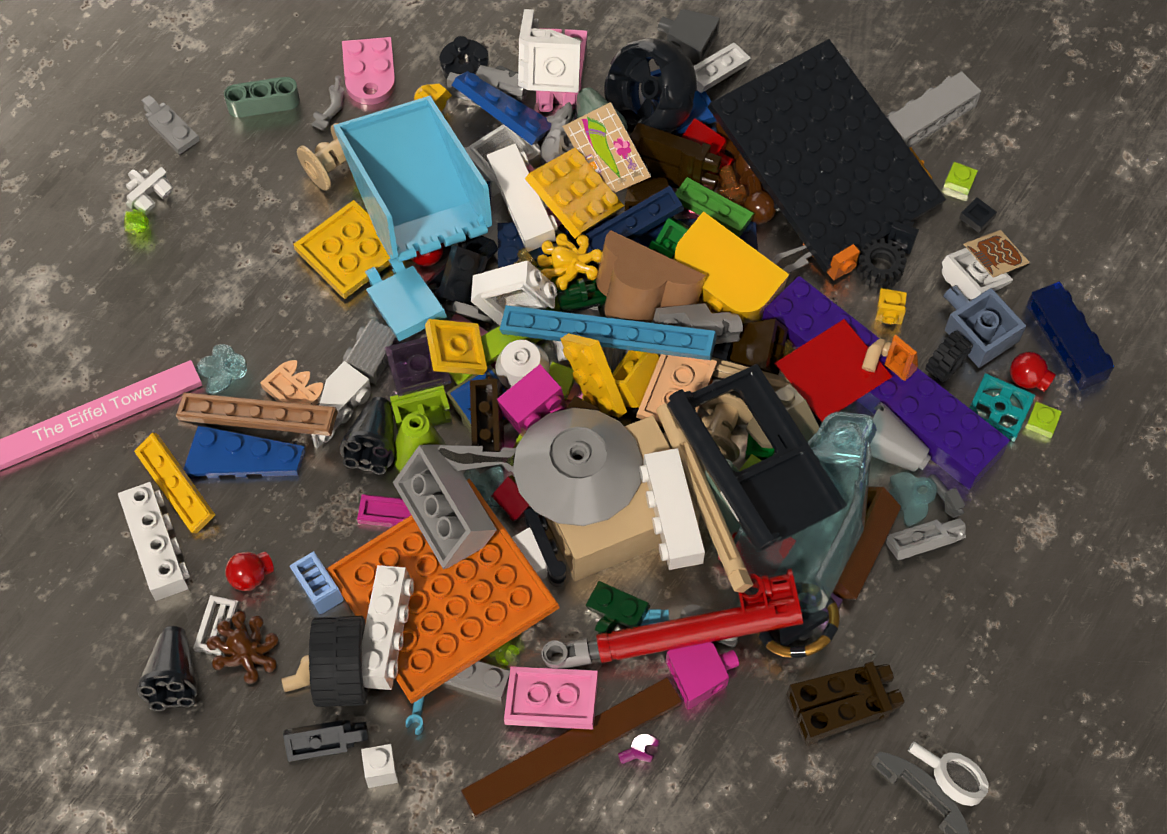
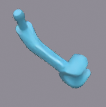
M425 696L414 702L412 715L406 719V728H409L414 722L420 724L415 730V735H420L424 730L421 712Z

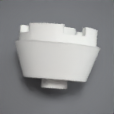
M516 340L509 343L501 351L495 367L500 382L510 389L539 364L549 373L550 363L547 354L540 346L527 340Z

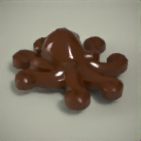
M239 611L232 616V623L237 629H231L230 623L226 620L221 621L217 626L218 633L221 636L227 637L226 642H223L218 636H212L208 638L206 645L209 650L218 649L226 655H232L231 657L219 655L213 658L212 666L215 670L220 671L224 666L237 667L242 665L246 670L244 681L247 684H253L258 680V672L254 668L253 663L263 665L264 670L268 673L276 669V660L263 654L272 650L278 644V637L271 632L267 634L265 643L260 644V628L264 624L263 619L260 616H254L250 619L249 627L251 634L249 635L244 624L246 615L244 612Z

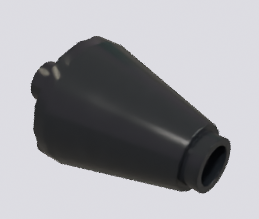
M372 398L343 437L339 448L343 457V464L351 469L359 468L381 475L393 463L395 458L393 410L390 401L386 398Z
M168 626L162 630L137 684L138 696L149 703L148 707L151 710L163 711L168 707H191L195 703L197 684L188 638L185 630L177 626Z

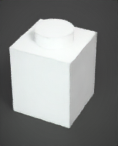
M391 744L361 749L368 788L398 783Z

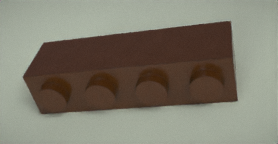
M862 486L816 578L828 591L839 598L857 599L901 509L900 504L885 487Z

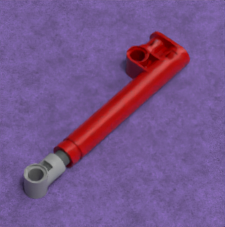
M792 568L787 569V574L772 577L749 574L753 583L752 587L757 588L759 591L754 595L738 592L740 607L612 631L609 634H597V640L588 641L587 638L563 643L558 640H552L544 645L542 658L547 668L569 669L592 664V660L601 659L602 663H606L614 659L622 660L802 625L803 618ZM563 653L561 660L557 662L550 661L553 654Z

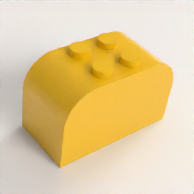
M704 211L676 246L674 260L705 275L698 304L705 303L711 313H736L741 318L742 324L760 321L765 308L784 290L789 277L787 272Z

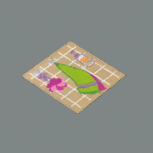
M611 102L562 126L573 147H576L584 156L586 161L601 176L613 193L651 177Z

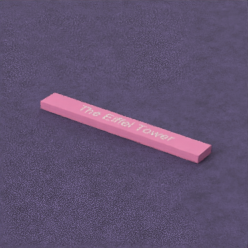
M192 361L177 365L0 439V470L177 397L184 392H189L203 386Z

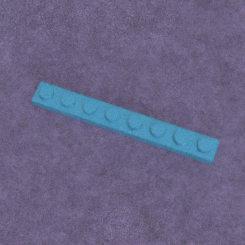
M509 305L505 306L499 329L502 334L553 341H561L560 338L570 333L599 340L601 347L710 361L712 360L717 337L716 332L712 330Z

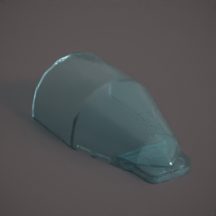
M849 412L831 413L823 420L817 433L807 442L846 502L847 506L761 552H756L742 527H740L734 538L748 574L772 577L787 574V569L792 568L801 612L814 613L825 608L863 533L872 454L870 444L877 431L876 425L869 415ZM750 587L749 589H747L753 594H756L759 591L755 587Z

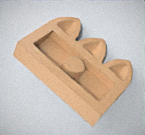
M297 360L282 363L260 382L261 387L278 402L317 405L319 403L318 398L323 390L322 382L313 383L306 387L310 379L309 371L300 372L293 376L297 369Z

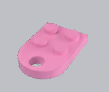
M391 37L342 41L344 77L348 95L354 101L365 105H374L387 100L395 89ZM368 89L377 90V92L372 95L364 93Z

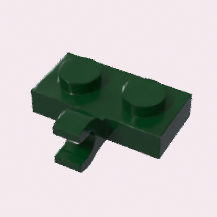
M598 581L586 603V607L589 610L604 616L595 627V631L599 632L598 634L611 633L614 631L617 622L629 628L638 627L642 624L650 608L648 602L601 581Z

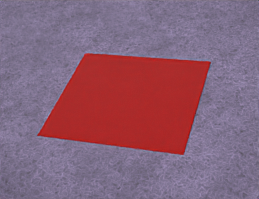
M845 319L775 362L776 366L806 400L807 404L822 422L893 377L880 361H878L875 372L862 369L868 347Z

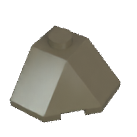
M790 384L777 390L776 394L809 446L822 440L823 434L806 400ZM753 416L746 426V431L762 448L773 449Z

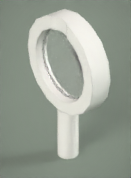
M916 742L910 745L908 752L934 768L937 784L954 801L962 805L974 806L979 804L987 795L989 787L987 778L979 766L971 759L952 752L944 754L939 758Z

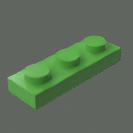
M688 177L675 192L683 207L698 215H701L704 211L738 237H740L753 219V212Z

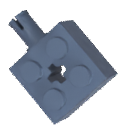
M956 285L945 292L943 297L956 309V311L950 314L945 331L949 335L956 331L973 344L972 351L967 356L978 368L1020 341L1026 325L992 288L971 301L967 299Z

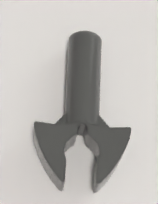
M936 474L930 475L927 481L945 502V512L954 518L964 514L965 512L962 508L965 507V504L957 489L949 490Z

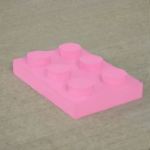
M511 666L504 714L505 725L593 729L598 671Z

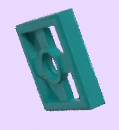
M985 373L969 408L979 415L976 408L977 403L989 407L991 411L989 419H983L1009 440L1015 442L1036 395ZM990 389H1002L1000 395L994 397L983 393ZM1012 394L1017 397L1022 409L1012 405L1010 401ZM1001 402L1005 405V409L1002 411L997 410L995 404ZM1006 415L1018 420L1017 424L1008 428L998 423L1001 417Z

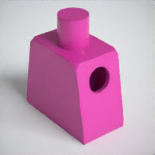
M713 642L669 650L665 660L687 710L692 709L726 688L729 681L727 671L739 666V660L734 650L719 655Z

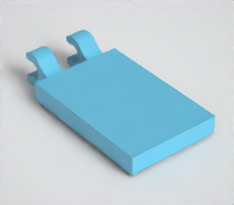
M395 258L392 260L388 259L395 275L383 281L375 267L365 271L371 285L366 290L370 299L400 342L425 329L428 319L443 320L447 318V315L415 267L411 266L406 269L403 262H398Z

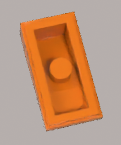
M895 335L888 351L885 366L903 381H906L918 368L917 352Z

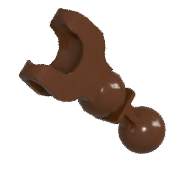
M716 121V131L726 139V150L732 153L736 161L735 169L738 175L741 176L739 184L748 185L750 195L745 199L743 208L754 213L751 221L756 224L770 221L776 213L773 199L768 192L764 191L759 179L718 121Z

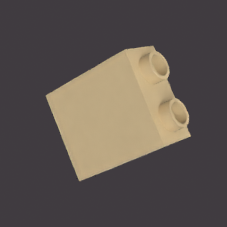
M654 416L624 426L636 439L643 462L644 454L672 449L666 432H661ZM575 455L573 458L576 460H581L583 457L581 455ZM641 480V484L629 505L608 520L586 526L558 524L545 517L574 581L659 548V544L662 541L660 534L656 535L653 529L652 517H655L654 509H649L647 505L646 491H649L647 482L642 483ZM688 485L697 524L699 526L701 513L698 509V506Z

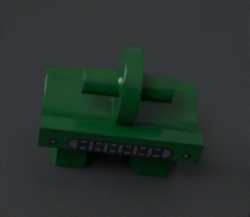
M583 278L576 280V284L569 285L565 290L556 288V296L561 312L566 313L598 307L599 309L602 305H605L607 298L598 289L596 279L584 282Z

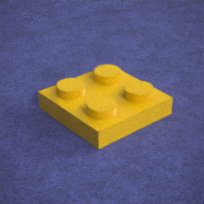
M428 319L425 329L433 371L484 375L488 369L478 323Z

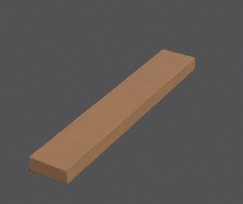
M184 392L176 417L179 421L331 436L338 411L336 407Z

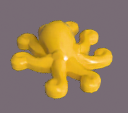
M564 233L557 235V247L553 246L552 242L548 240L542 243L541 249L544 254L538 256V265L545 268L541 273L549 280L552 277H558L556 286L559 290L567 289L568 282L572 281L578 272L585 273L589 280H594L598 276L597 268L586 264L591 261L599 263L602 252L595 249L587 253L589 238L586 235L582 234L577 237L576 241L578 246H580L578 249L568 241L567 235Z

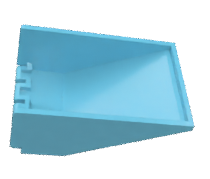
M431 96L333 125L376 234L391 260L396 258L398 262L417 257L416 251L423 255L441 249V243L447 247L466 241L465 235L472 239L488 233L487 228L492 226L488 184Z

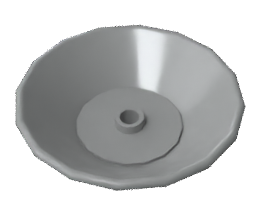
M569 408L547 414L527 429L516 447L513 474L520 495L536 513L558 524L586 526L608 520L629 505L641 484L639 466L643 465V460L636 439L620 421L598 410ZM575 455H581L583 458L581 460H576L573 457Z

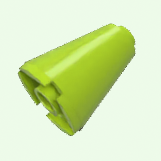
M421 413L408 414L402 420L394 442V464L400 472L419 445H446L428 418Z

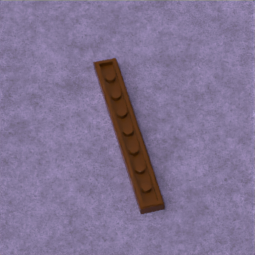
M666 677L595 716L593 729L573 728L461 790V793L476 819L682 705V701Z

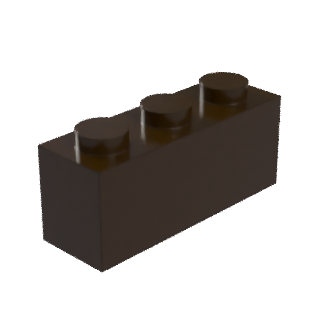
M498 379L470 380L472 446H483L482 452H500L504 447L503 413L497 401V398L503 394L502 384ZM472 454V463H505V458Z

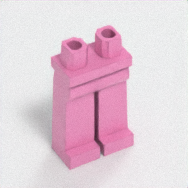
M551 29L556 32L562 33V29ZM565 29V35L578 37L582 41L580 44V91L587 51V31ZM536 91V103L539 104L541 112H550L553 110V104H563L564 106L570 102L572 113H575L578 93Z

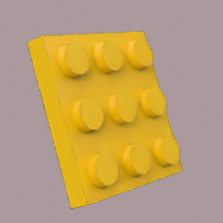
M576 147L533 170L525 178L575 239L618 213L624 207L617 195L612 192Z
M352 200L293 244L294 250L344 299L370 281L365 273L366 270L375 267L378 273L391 265L388 260L390 257L376 234L369 214L355 200Z

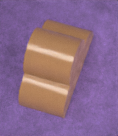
M610 230L605 238L596 284L598 289L607 296L604 307L607 318L652 323L656 308L698 304L705 275Z

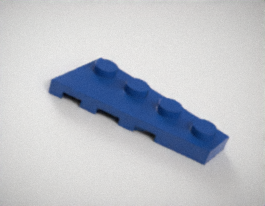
M467 71L457 76L452 83L453 87L529 144H535L550 132L551 123L547 121L546 117L483 81L477 75Z
M198 426L183 470L190 479H194V476L219 478V475H235V477H247V474H261L262 476L298 475L305 454V448L301 445Z

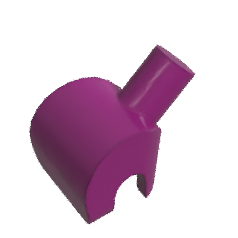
M652 734L637 736L633 740L630 749L618 753L621 763L625 764L635 759L651 763L654 755L648 753L646 747L648 745L657 747L661 740Z

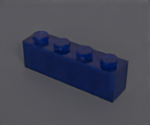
M1060 281L1033 291L1026 306L1078 389L1083 390L1107 380L1114 369L1113 360L1100 345L1097 334L1089 328L1083 312L1078 310L1073 303L1070 292L1063 287Z

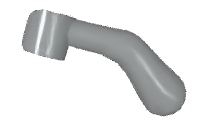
M337 75L335 77V85L329 87L331 106L323 114L318 111L313 113V117L316 120L312 123V126L320 130H325L330 120L342 108L344 88L340 86L341 76Z

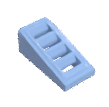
M314 551L290 565L292 572L319 614H323L343 602L344 598ZM313 565H316V567L312 570L308 571L303 575L301 574L303 571L307 570ZM327 583V585H325L324 587L320 588L319 590H317V591H315V592L313 593L314 590H316L317 588H319V587H321V586H323L324 584Z

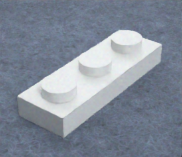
M732 43L696 64L694 69L697 78V90L702 93L749 64L751 57L737 44Z

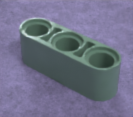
M290 77L233 84L224 91L228 112L233 117H247L291 110L296 108L300 102L296 81Z

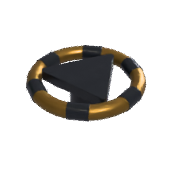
M796 584L798 596L810 595L816 597L822 602L828 612L799 602L803 624L781 628V644L777 643L768 631L758 633L759 639L771 652L787 658L807 657L822 650L832 641L839 627V609L831 595L817 586ZM829 620L821 637L813 643L787 647V645L795 640L804 641L812 635L813 629Z

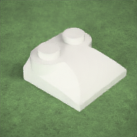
M967 248L947 255L942 261V275L952 287L956 285L969 301L990 288L997 291L1013 281L1007 273L993 278Z

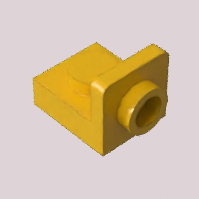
M881 288L875 320L883 321L890 325H902L906 312L907 293Z

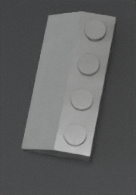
M419 445L393 481V484L443 569H446L481 550L497 529L463 473L457 471L445 459L446 457L455 462L450 452L445 449L438 450L440 445Z

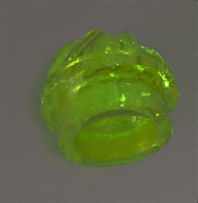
M136 209L125 211L124 232H131L132 235L144 232L149 225L146 214Z

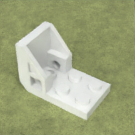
M524 9L519 35L518 86L526 90L578 93L581 41L551 29H538L539 20L534 19V10Z

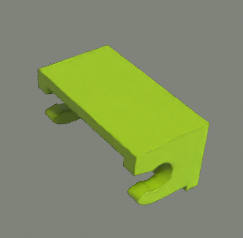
M443 383L390 396L398 431L402 420L411 413L425 415L433 426L452 422Z

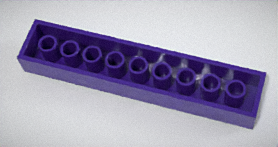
M800 276L785 288L765 308L762 321L776 319L788 328L785 344L793 350H796L843 319L846 320L868 348L876 340L880 339ZM880 355L879 361L893 377L857 401L874 415L876 413L874 407L879 402L885 404L929 448L928 455L931 456L930 459L970 490L1000 459L1010 440L917 368L906 381H903L885 366L887 357Z

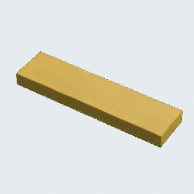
M152 432L134 452L190 532L197 534L216 514L157 433Z

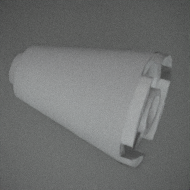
M879 402L874 407L876 410L875 415H868L853 440L855 443L851 445V448L857 452L913 472L918 468L923 470L931 458L928 455L929 448L885 404Z

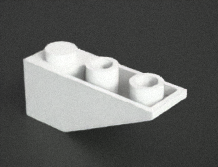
M345 361L325 382L319 406L336 407L338 414L331 436L311 434L314 446L317 449L323 442L326 443L333 437L337 427L341 423H346L351 418L353 410L359 404H364L371 394L369 379Z

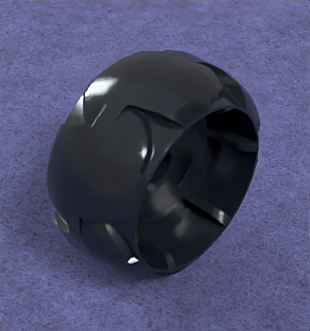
M643 38L623 46L610 62L611 67L604 84L605 99L609 103L611 102L613 107L625 118L628 126L627 132L631 134L638 123L667 133L677 130L689 117L694 105V95L697 91V78L691 60L682 54L680 47L667 40ZM651 59H654L656 65L659 66L661 71L660 77L651 76L649 66ZM640 83H642V84H641V92H642V95L646 98L642 105H641V103H640V98H639V84H640ZM651 99L660 100L652 114Z

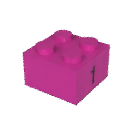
M541 364L497 398L504 417L522 437L527 429L547 414L564 410V407L567 405L562 388Z

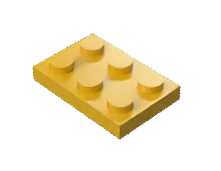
M570 333L560 338L564 347V356L570 362L574 371L573 378L583 393L582 399L597 406L600 412L619 418L627 413L599 340Z

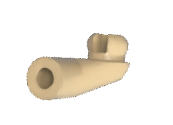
M885 339L876 340L867 350L862 369L875 372L880 355L887 357L891 343L885 342Z
M309 655L301 659V664L295 675L281 678L285 692L310 685Z

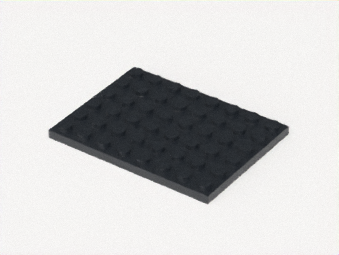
M830 39L715 99L708 105L710 112L824 273L831 269L830 264L833 256L854 244L861 251L862 248H865L864 245L867 242L871 245V240L876 239L879 242L880 238L889 236L894 221L903 223L904 219L914 221L940 206L946 200Z

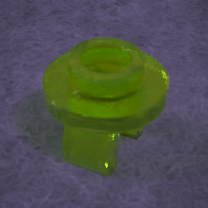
M511 639L488 655L491 658L496 656V660L500 665L507 666L509 663L504 658L505 651L509 650L514 656H518L520 652L516 646L510 645Z

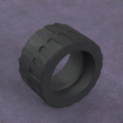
M363 616L315 617L312 620L309 639V674L312 701L316 707L366 704L368 688H364L362 677V639L365 629V619Z

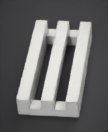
M210 595L193 649L199 653L203 651L209 655L213 653L217 656H223L224 653L218 649L209 650L207 645L204 644V640L216 603L220 604L210 637L218 636L217 626L223 621L227 606H230L226 621L230 623V628L232 629V616L238 611L239 602ZM220 636V639L226 642L227 637Z

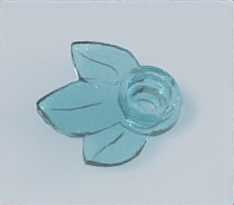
M220 344L214 346L213 356L201 359L195 367L197 373L208 378L206 393L208 394L218 393L227 389L232 380L242 378L247 371L245 358L235 353L229 345Z
M501 466L490 468L481 474L476 469L466 470L463 474L466 480L470 478L489 507H501L491 497L504 481Z
M900 472L891 476L890 481L894 488L889 493L900 504V511L904 510L906 525H914L923 520L928 513V504L937 495L935 483L929 478H916L907 472ZM924 486L928 491L925 494H919L917 492L918 488Z

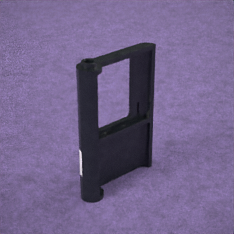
M758 364L693 393L691 391L684 392L681 389L669 396L670 402L667 404V408L756 552H761L811 527L847 506ZM731 391H737L775 450V455L740 472L732 470L695 410L696 407Z

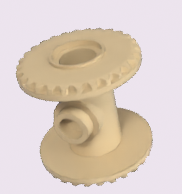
M331 125V133L334 139L332 142L319 143L315 148L314 154L303 145L297 149V156L303 169L311 180L324 191L331 188L328 173L347 161L333 125Z
M726 393L702 404L704 410L709 414L708 417L704 416L702 418V422L725 459L735 462L739 458L740 450L730 440L731 432L734 430L735 425L748 424L753 415L741 398Z

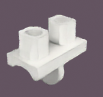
M160 167L149 176L150 173L146 169L141 173L132 169L128 173L131 181L126 184V187L133 191L127 195L128 201L126 205L130 209L136 207L146 215L155 206V202L148 196L151 192L155 191L164 199L173 190L172 185L166 179L167 172Z

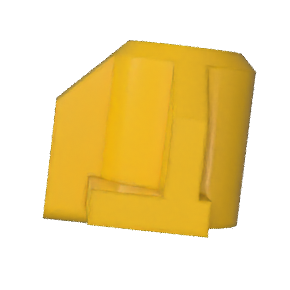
M426 84L417 89L414 94V100L431 96L442 112L452 94L441 84Z

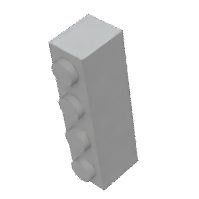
M961 71L955 76L947 77L939 86L929 88L921 97L908 101L903 108L897 112H890L886 117L906 145L912 147L976 107L981 90Z

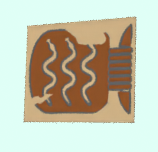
M1001 230L964 243V246L993 278L1030 263Z

